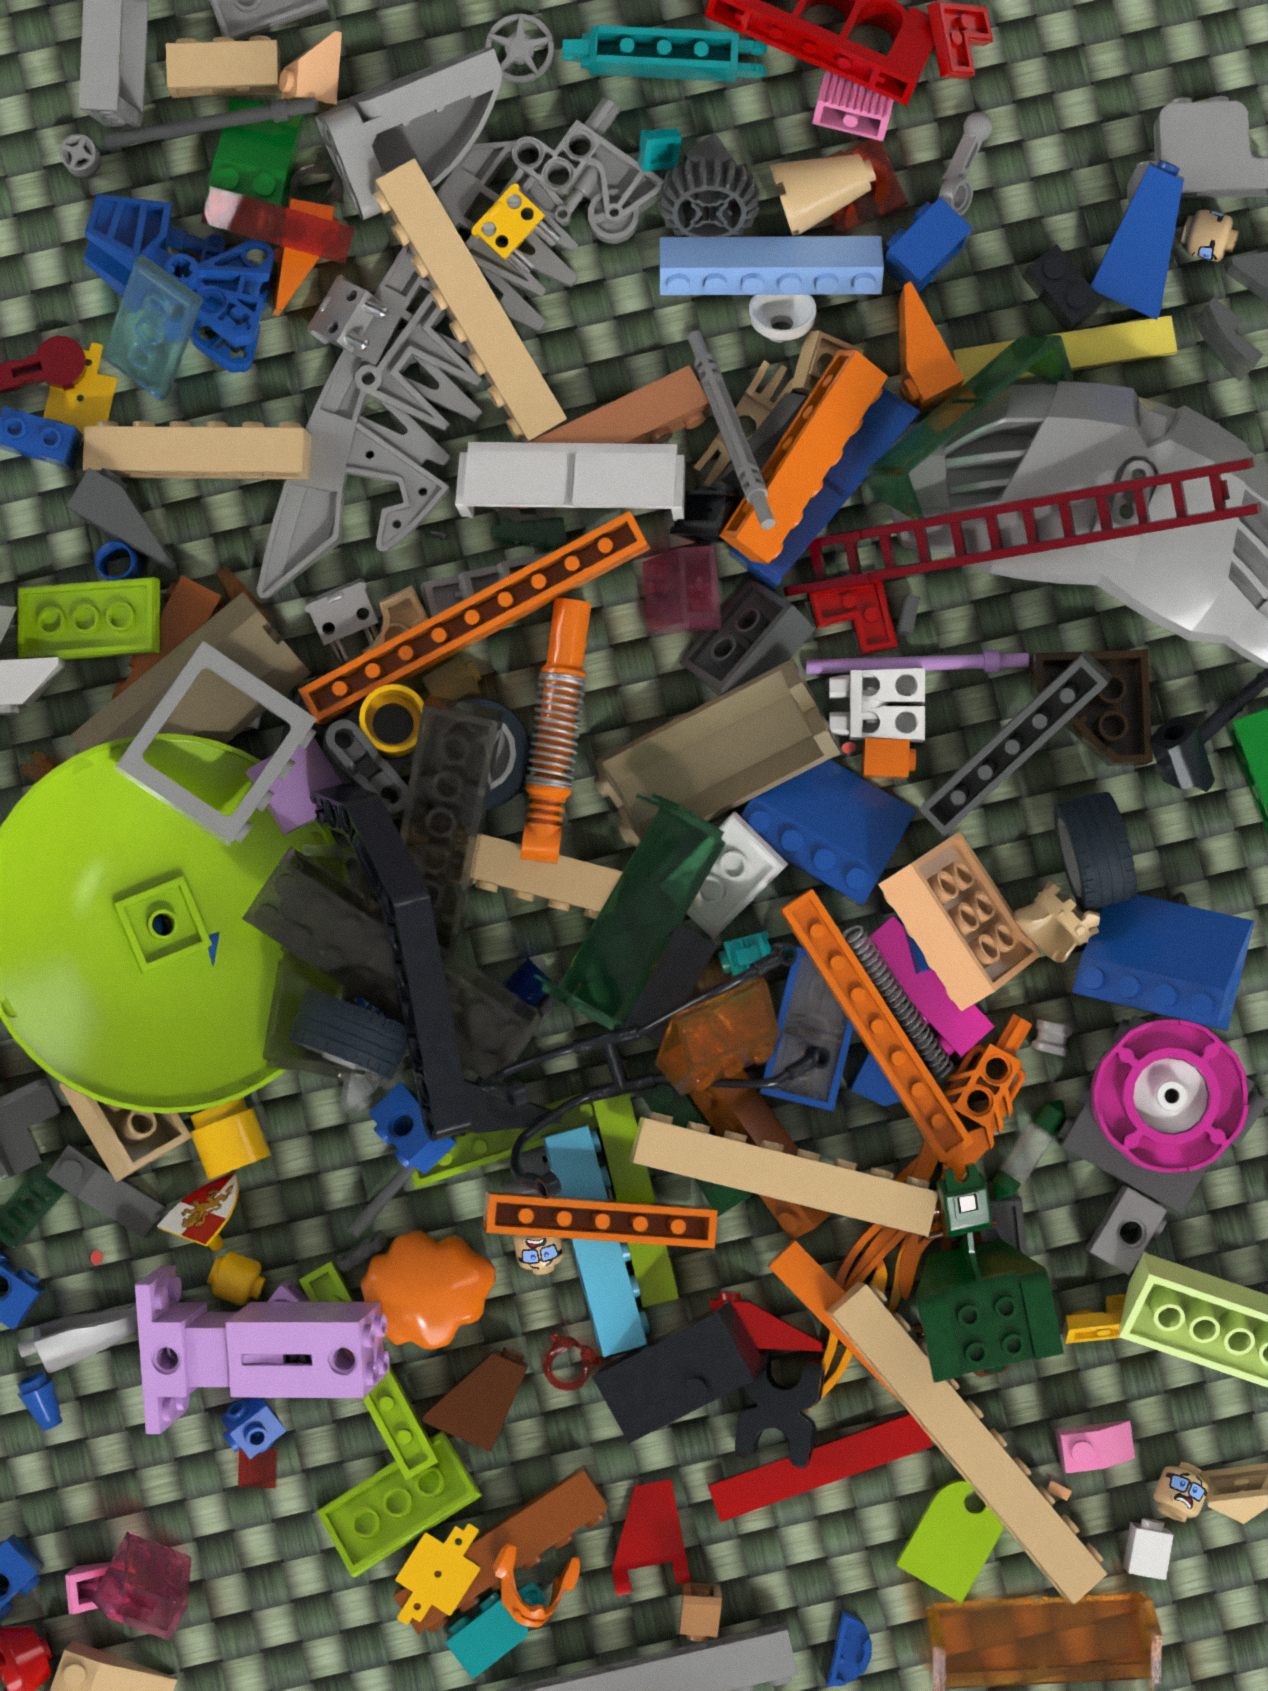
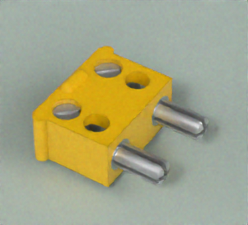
M516 183L512 184L473 226L471 231L473 238L479 237L504 262L509 258L525 274L531 271L513 253L529 268H534V264L518 249L533 231L550 246L556 244L538 225L556 242L560 239L543 222L545 214L519 191V185ZM526 210L531 211L533 218L524 220L521 217L522 212ZM499 238H505L508 241V245L505 248H500L496 245V241Z

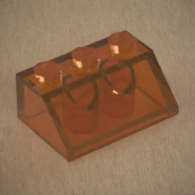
M763 977L672 1015L655 1064L681 1096L694 1090L702 1091L709 1087L712 1082L725 1076L731 1078L737 1075L743 1068L754 1063L760 1065L773 1055L774 1046L780 1032L766 980Z

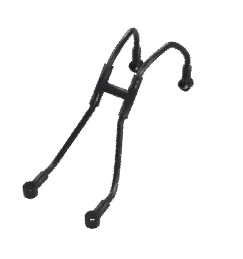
M775 943L770 953L751 963L750 968L646 1025L640 1027L638 1025L628 1026L575 1039L571 1044L528 1057L487 1075L481 1081V1088L486 1092H490L494 1097L505 1099L513 1108L529 1100V1092L526 1086L520 1080H515L509 1084L499 1082L498 1080L523 1069L570 1053L580 1054L602 1049L613 1082L590 1087L589 1091L569 1099L519 1135L514 1143L510 1159L511 1172L515 1180L522 1183L525 1187L537 1190L544 1199H549L561 1192V1183L551 1171L543 1175L532 1172L522 1173L520 1168L521 1152L525 1143L531 1137L569 1110L586 1101L592 1100L595 1102L655 1088L659 1083L723 1088H769L777 1086L788 1079L794 1080L813 1068H826L831 1059L829 1050L825 1047L811 1045L805 1050L803 1057L784 1068L783 1072L771 1078L730 1079L668 1073L656 1075L648 1073L628 1078L617 1047L619 1044L641 1039V1036L653 1032L753 976H761L779 965H793L798 955L796 947L789 943ZM785 949V957H784V959H783V958H782V953H783V950Z

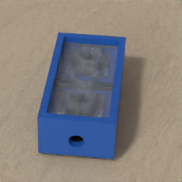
M796 947L797 959L793 965L788 967L761 1079L771 1078L783 1072L786 1066L803 1057L805 1050L811 1045L827 1048L831 1056L830 1063L824 1069L813 1068L794 1080L788 1079L777 1086L759 1088L758 1092L833 1111L854 1027L805 950Z

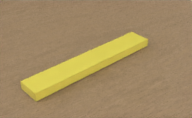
M1171 315L1158 317L1157 320L1153 318L956 349L953 350L952 355L964 378L960 388L1173 355L1178 350Z

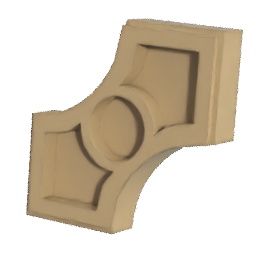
M412 585L379 601L383 616L382 626L376 639L363 649L362 653H367L429 619Z

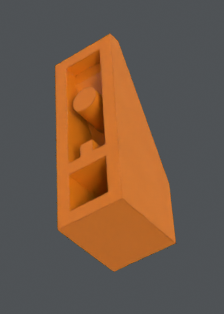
M290 199L285 212L272 315L279 316L326 250L330 240L336 241L339 219L333 218L334 206Z

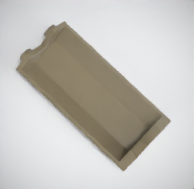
M242 592L70 736L78 746L74 753L77 755L100 744L120 738L137 736L202 641L218 650L283 696L311 672L251 600ZM204 669L158 734L191 735L226 744L264 713L267 708L213 671Z
M793 659L594 761L598 776L594 778V782L602 797L609 796L618 808L622 823L618 825V829L627 845L633 843L640 854L643 855L840 754L833 733L825 717L821 715L812 697L813 693Z

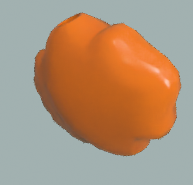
M416 1230L399 1235L394 1239L386 1254L374 1256L360 1285L365 1302H381V1314H385L387 1318L385 1337L394 1345H401L411 1341L425 1350H432L449 1345L460 1325L471 1324L480 1319L484 1313L485 1300L495 1284L496 1269L489 1258L473 1250L464 1238L451 1235L435 1240L423 1231Z

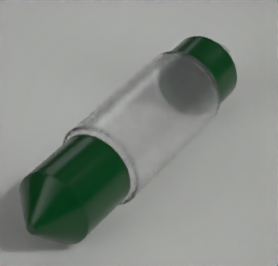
M1062 1100L1044 1102L1032 1122L1027 1124L999 1166L1000 1170L992 1180L993 1198L996 1201L1015 1195L1054 1140V1135L1066 1119Z

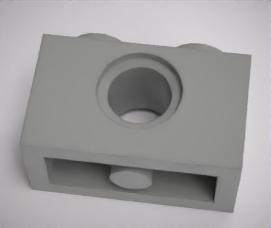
M1122 1185L1085 1250L1130 1275L1132 1269H1136L1143 1252L1148 1253L1144 1249L1151 1237L1156 1239L1163 1231L1167 1223V1219L1163 1217L1167 1210L1133 1189ZM1132 1221L1137 1226V1236L1132 1241L1124 1242L1120 1236V1229L1125 1223Z

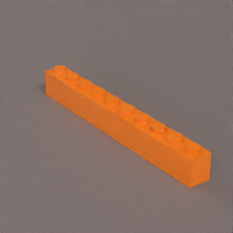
M628 511L298 689L310 714L317 719L315 723L324 725L363 704L366 697L375 689L384 685L400 684L553 602L555 598L566 595L651 548L631 511Z

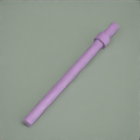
M983 650V654L807 659L806 674L850 673V670L925 668V671L983 669L984 673L999 672L1000 668H1029V653L999 654V650Z

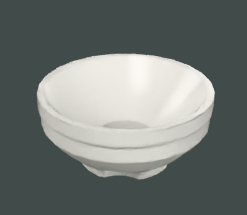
M754 295L749 304L750 322L757 332L774 342L782 343L783 341L794 340L808 333L813 327L816 318V303L811 295ZM777 322H786L792 328L789 330L774 329L772 325Z

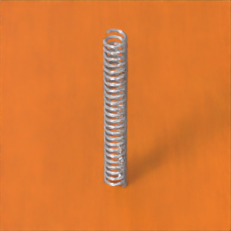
M856 925L845 930L842 934L843 937L854 929H860V932L849 936L846 942L852 943L850 948L856 949L855 955H860L858 961L865 960L862 963V967H867L866 973H871L870 978L875 979V985L880 984L878 990H884L882 996H887L885 1001L891 1002L889 1007L895 1008L893 1013L899 1014L897 1019L902 1020L901 1025L906 1026L905 1031L910 1032L909 1037H915L913 1043H918L916 1048L922 1049L921 1055H926L924 1060L929 1061L928 1066L933 1067L932 1072H937L936 1078L946 1076L951 1069L955 1070L953 1062L949 1061V1056L945 1055V1051L937 1043V1038H933V1032H929V1026H926V1022L922 1020V1016L918 1014L914 1004L910 1003V998L906 997L907 993L902 991L903 987L898 985L899 981L895 979V975L891 973V969L887 967V963L883 961V957L879 955L875 945L871 944V938H867V932H863V926ZM881 964L884 965V967L877 969Z

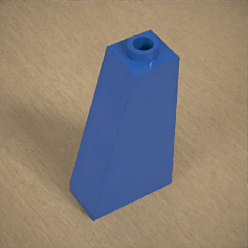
M1161 159L1157 165L1149 162L1090 284L1094 291L1156 320L1161 311L1184 177L1177 175L1180 168Z

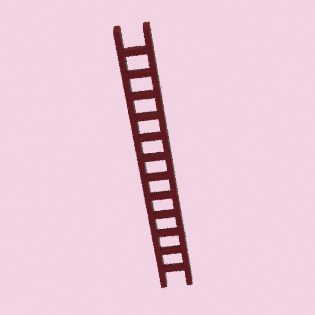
M1253 457L819 536L807 547V549H810L816 581L783 587L784 596L869 583L877 580L1259 514L1262 512L1261 502L1227 508L1225 500L1230 499L1227 480L1221 479V474L1253 468ZM1209 476L1215 510L1188 515L1183 481ZM1171 483L1177 517L1151 521L1145 488ZM1133 490L1139 523L1113 528L1107 495ZM1095 497L1101 530L1076 534L1070 501ZM1058 504L1064 537L1040 541L1034 508ZM1022 510L1028 543L1003 547L997 515ZM985 517L991 550L967 554L961 521ZM950 524L956 556L932 560L926 528ZM914 530L920 562L897 566L891 534ZM879 536L885 568L862 572L856 541ZM844 543L850 575L827 578L822 547Z

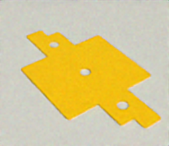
M94 342L91 343L89 351L83 350L86 359L92 361V364L87 366L83 379L75 385V389L65 392L63 389L50 386L43 415L46 419L74 426L82 434H84V426H97L98 421H108L117 384V378L97 374L103 345ZM83 395V401H78L77 396Z
M470 1523L467 1524L464 1531L455 1526L445 1543H442L427 1532L424 1533L395 1581L413 1592L397 1616L399 1621L405 1625H408L412 1618L421 1622L431 1605L449 1616L452 1615L481 1569L463 1556L479 1532L478 1528ZM457 1538L462 1540L461 1545L455 1544ZM435 1571H440L441 1577H435ZM415 1603L421 1605L419 1610L414 1609Z

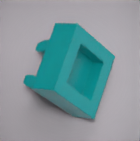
M660 128L659 130L652 131L641 130L638 164L642 171L674 169L675 165H678L682 136L677 128Z

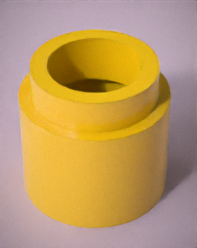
M398 684L384 685L372 691L364 700L359 715V729L374 745L378 753L388 758H398L413 752L420 745L428 723L427 709L421 697L412 689ZM388 706H396L404 709L410 715L413 722V730L406 740L397 744H389L376 736L372 723L375 715L381 709Z
M244 1097L190 1116L195 1128L190 1134L208 1180L271 1156L254 1108L248 1109Z

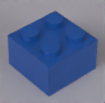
M941 197L933 205L926 202L913 216L914 221L907 231L903 228L899 229L887 242L889 247L884 252V255H886L884 270L902 287L911 281L918 294L965 247L973 229Z

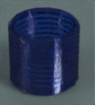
M526 958L524 963H521L519 968H516L512 975H509L502 982V985L528 1011H531L532 1007L537 1005V1002L544 998V995L549 993L551 988L555 987V984L529 958Z

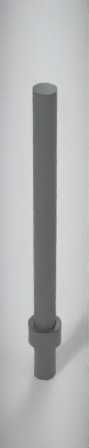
M316 97L289 101L287 98L272 100L270 105L106 133L104 134V142L107 148H114L274 120L275 123L290 121L292 116L318 112L319 105Z

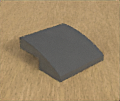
M1213 297L1195 321L1213 355L1235 378L1241 381L1264 354L1234 332L1243 319Z

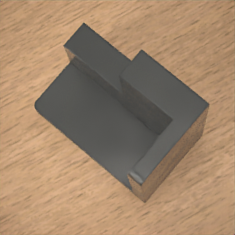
M48 1078L38 1079L0 1097V1177L2 1180L11 1178L45 1162L30 1127L63 1112Z

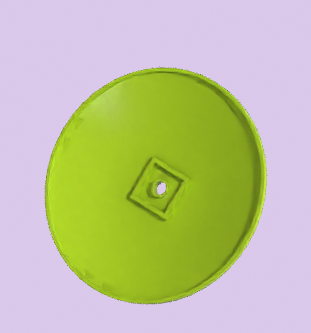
M170 733L157 734L143 754V759L146 763L225 816H230L235 812L253 786L245 771L262 761L238 748L219 741ZM136 736L120 738L92 747L52 769L16 803L0 826V1020L17 1044L43 1070L70 1089L93 1100L122 1109L166 1114L193 1112L217 1107L240 1099L262 1088L284 1073L306 1052V1048L289 1041L288 1037L299 1005H301V1001L308 989L340 999L349 973L354 946V904L349 876L341 852L329 828L320 825L315 819L312 823L287 835H283L267 807L262 812L255 809L247 820L253 826L243 841L239 843L234 839L231 845L227 847L114 770L116 764ZM158 914L167 915L172 921V929L165 936L157 934L152 927L153 919ZM220 932L213 967L208 947L212 945L209 935Z

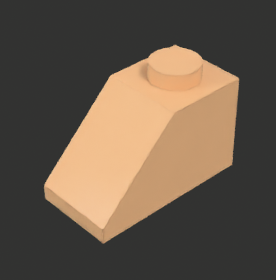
M334 31L320 39L284 67L278 83L279 90L282 92L281 99L287 98L289 101L316 97L319 113L337 105L342 32Z

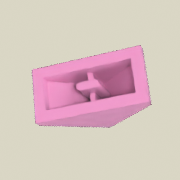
M132 1560L77 1565L65 1575L69 1614H76L137 1598Z

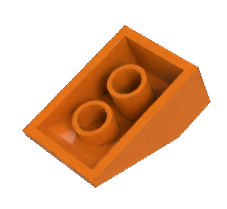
M910 281L904 284L898 300L900 383L902 385L899 393L902 400L919 410L921 414L957 395L964 378Z

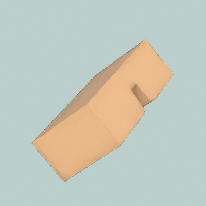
M1049 1480L1045 1489L1066 1501L1072 1492L1070 1489L1052 1480Z

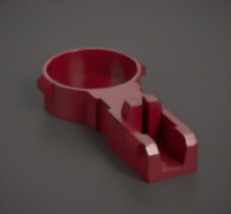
M58 335L45 340L37 349L36 354L29 355L26 359L0 363V397L1 394L24 388L23 386L32 383L37 385L45 382L54 388L63 389L64 392L75 389V385L83 379L87 370V359L83 349L75 340Z

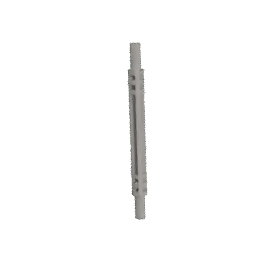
M692 331L688 335V341L696 359L694 366L747 502L753 505L761 528L770 529L774 527L776 521L767 501L768 490L717 361L712 354H709L702 333L700 331Z

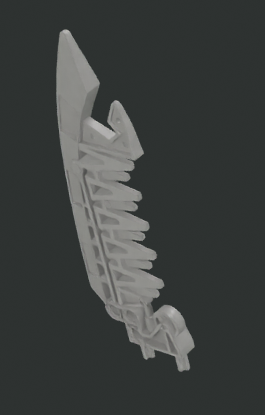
M604 97L585 124L578 120L574 122L555 150L531 136L522 137L517 141L473 144L436 194L456 230L458 231L461 227L470 234L465 245L483 276L503 295V298L498 301L507 317L539 333L545 326L546 321L507 282L539 297L544 295L546 289L530 273L525 274L509 258L504 262L479 237L473 238L471 231L475 223L467 217L480 197L493 206L512 184L516 183L519 185V191L545 214L543 222L560 237L559 241L556 242L538 225L556 243L555 245L574 252L578 247V244L561 227L570 224L571 214L583 197L591 201L588 207V224L591 232L599 240L609 244H618L628 240L637 229L639 215L659 201L661 184H664L662 178L669 169L642 171L636 160L602 137L621 111L620 108L615 106L614 102ZM577 142L586 143L590 147L589 151L584 155H575L570 151V148ZM526 151H533L539 156L537 161L532 164L522 163L519 157ZM507 158H512L516 172L500 195L487 187ZM555 172L566 173L569 177L568 181L563 185H554L549 181V178ZM569 197L567 202L564 204L561 199ZM526 210L522 212L521 217L524 220H530L533 218V213ZM533 231L524 241L535 253L533 255L522 253L534 264V268H529L515 253L513 255L528 269L572 288L578 276ZM498 240L496 241V245L500 248H505L507 246L506 244L501 243ZM408 244L402 247L373 295L382 302L381 305L389 308V315L385 314L387 318L384 320L374 316L362 337L370 340V347L364 345L369 350L363 352L355 348L353 353H350L343 349L305 429L311 435L310 479L285 480L272 522L260 572L257 594L261 599H269L341 543L348 474L399 484L404 503L383 508L381 511L376 548L383 553L389 551L416 530L451 491L450 486L422 467L426 460L445 467L451 457L410 416L446 432L450 424L429 404L428 401L477 422L482 411L442 371L476 387L480 385L482 379L461 358L468 359V356L472 354L468 346L434 331L445 315L452 322L453 320L446 309L440 311L433 301L430 291L434 290V288L427 280V276L421 279L411 262V259L415 256ZM422 289L428 296L416 313L412 315L408 310ZM404 321L407 324L388 350L401 322ZM413 359L439 384L438 389L433 390L402 376ZM367 398L382 404L407 429V433L401 435L362 417ZM369 451L374 453V457L371 459L366 457ZM420 489H426L427 494L425 496H421L419 494ZM400 521L401 527L394 528L393 523Z

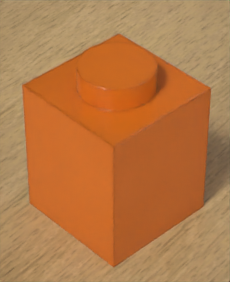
M865 738L862 741L861 778L906 780L909 777V771H915L916 749H910V740Z

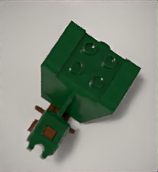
M973 1162L965 1164L967 1175L961 1181L955 1179V1173L951 1167L943 1169V1180L939 1179L936 1182L939 1195L933 1219H937L939 1230L929 1232V1237L925 1236L926 1240L941 1237L943 1252L927 1256L915 1296L921 1319L920 1324H914L915 1333L918 1340L925 1339L934 1383L962 1377L963 1374L971 1372L979 1377L998 1374L1006 1371L1011 1363L1033 1358L1038 1360L1064 1354L1046 1268L1002 1239L982 1243L981 1230L989 1229L991 1226L996 1225L997 1219L991 1217L988 1187L983 1174L977 1170L976 1164Z

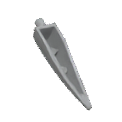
M136 1304L94 1313L67 1315L35 1326L34 1338L17 1343L20 1356L23 1358L38 1353L48 1373L77 1363L138 1331Z

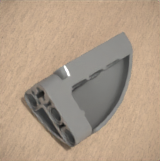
M482 48L402 76L351 96L347 101L348 104L345 103L315 116L318 129L334 167L362 220L382 213L372 195L377 192L375 189L376 179L415 158L433 188L456 168L467 154L486 124L502 83V69L494 48Z

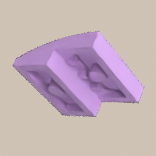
M314 737L305 750L299 746L290 758L296 763L284 781L277 777L269 788L275 794L266 807L283 835H287L312 823L316 818L315 810L324 808L317 803L312 804L310 799L311 792L342 784ZM272 756L245 771L252 784L255 783Z

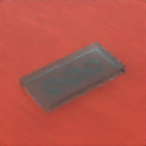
M142 254L134 261L103 359L153 396L163 401L170 394L203 298Z

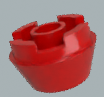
M31 1625L0 1628V1680L2 1684H6V1688L3 1691H36L51 1677L47 1660L51 1659L52 1655L45 1638L39 1639Z

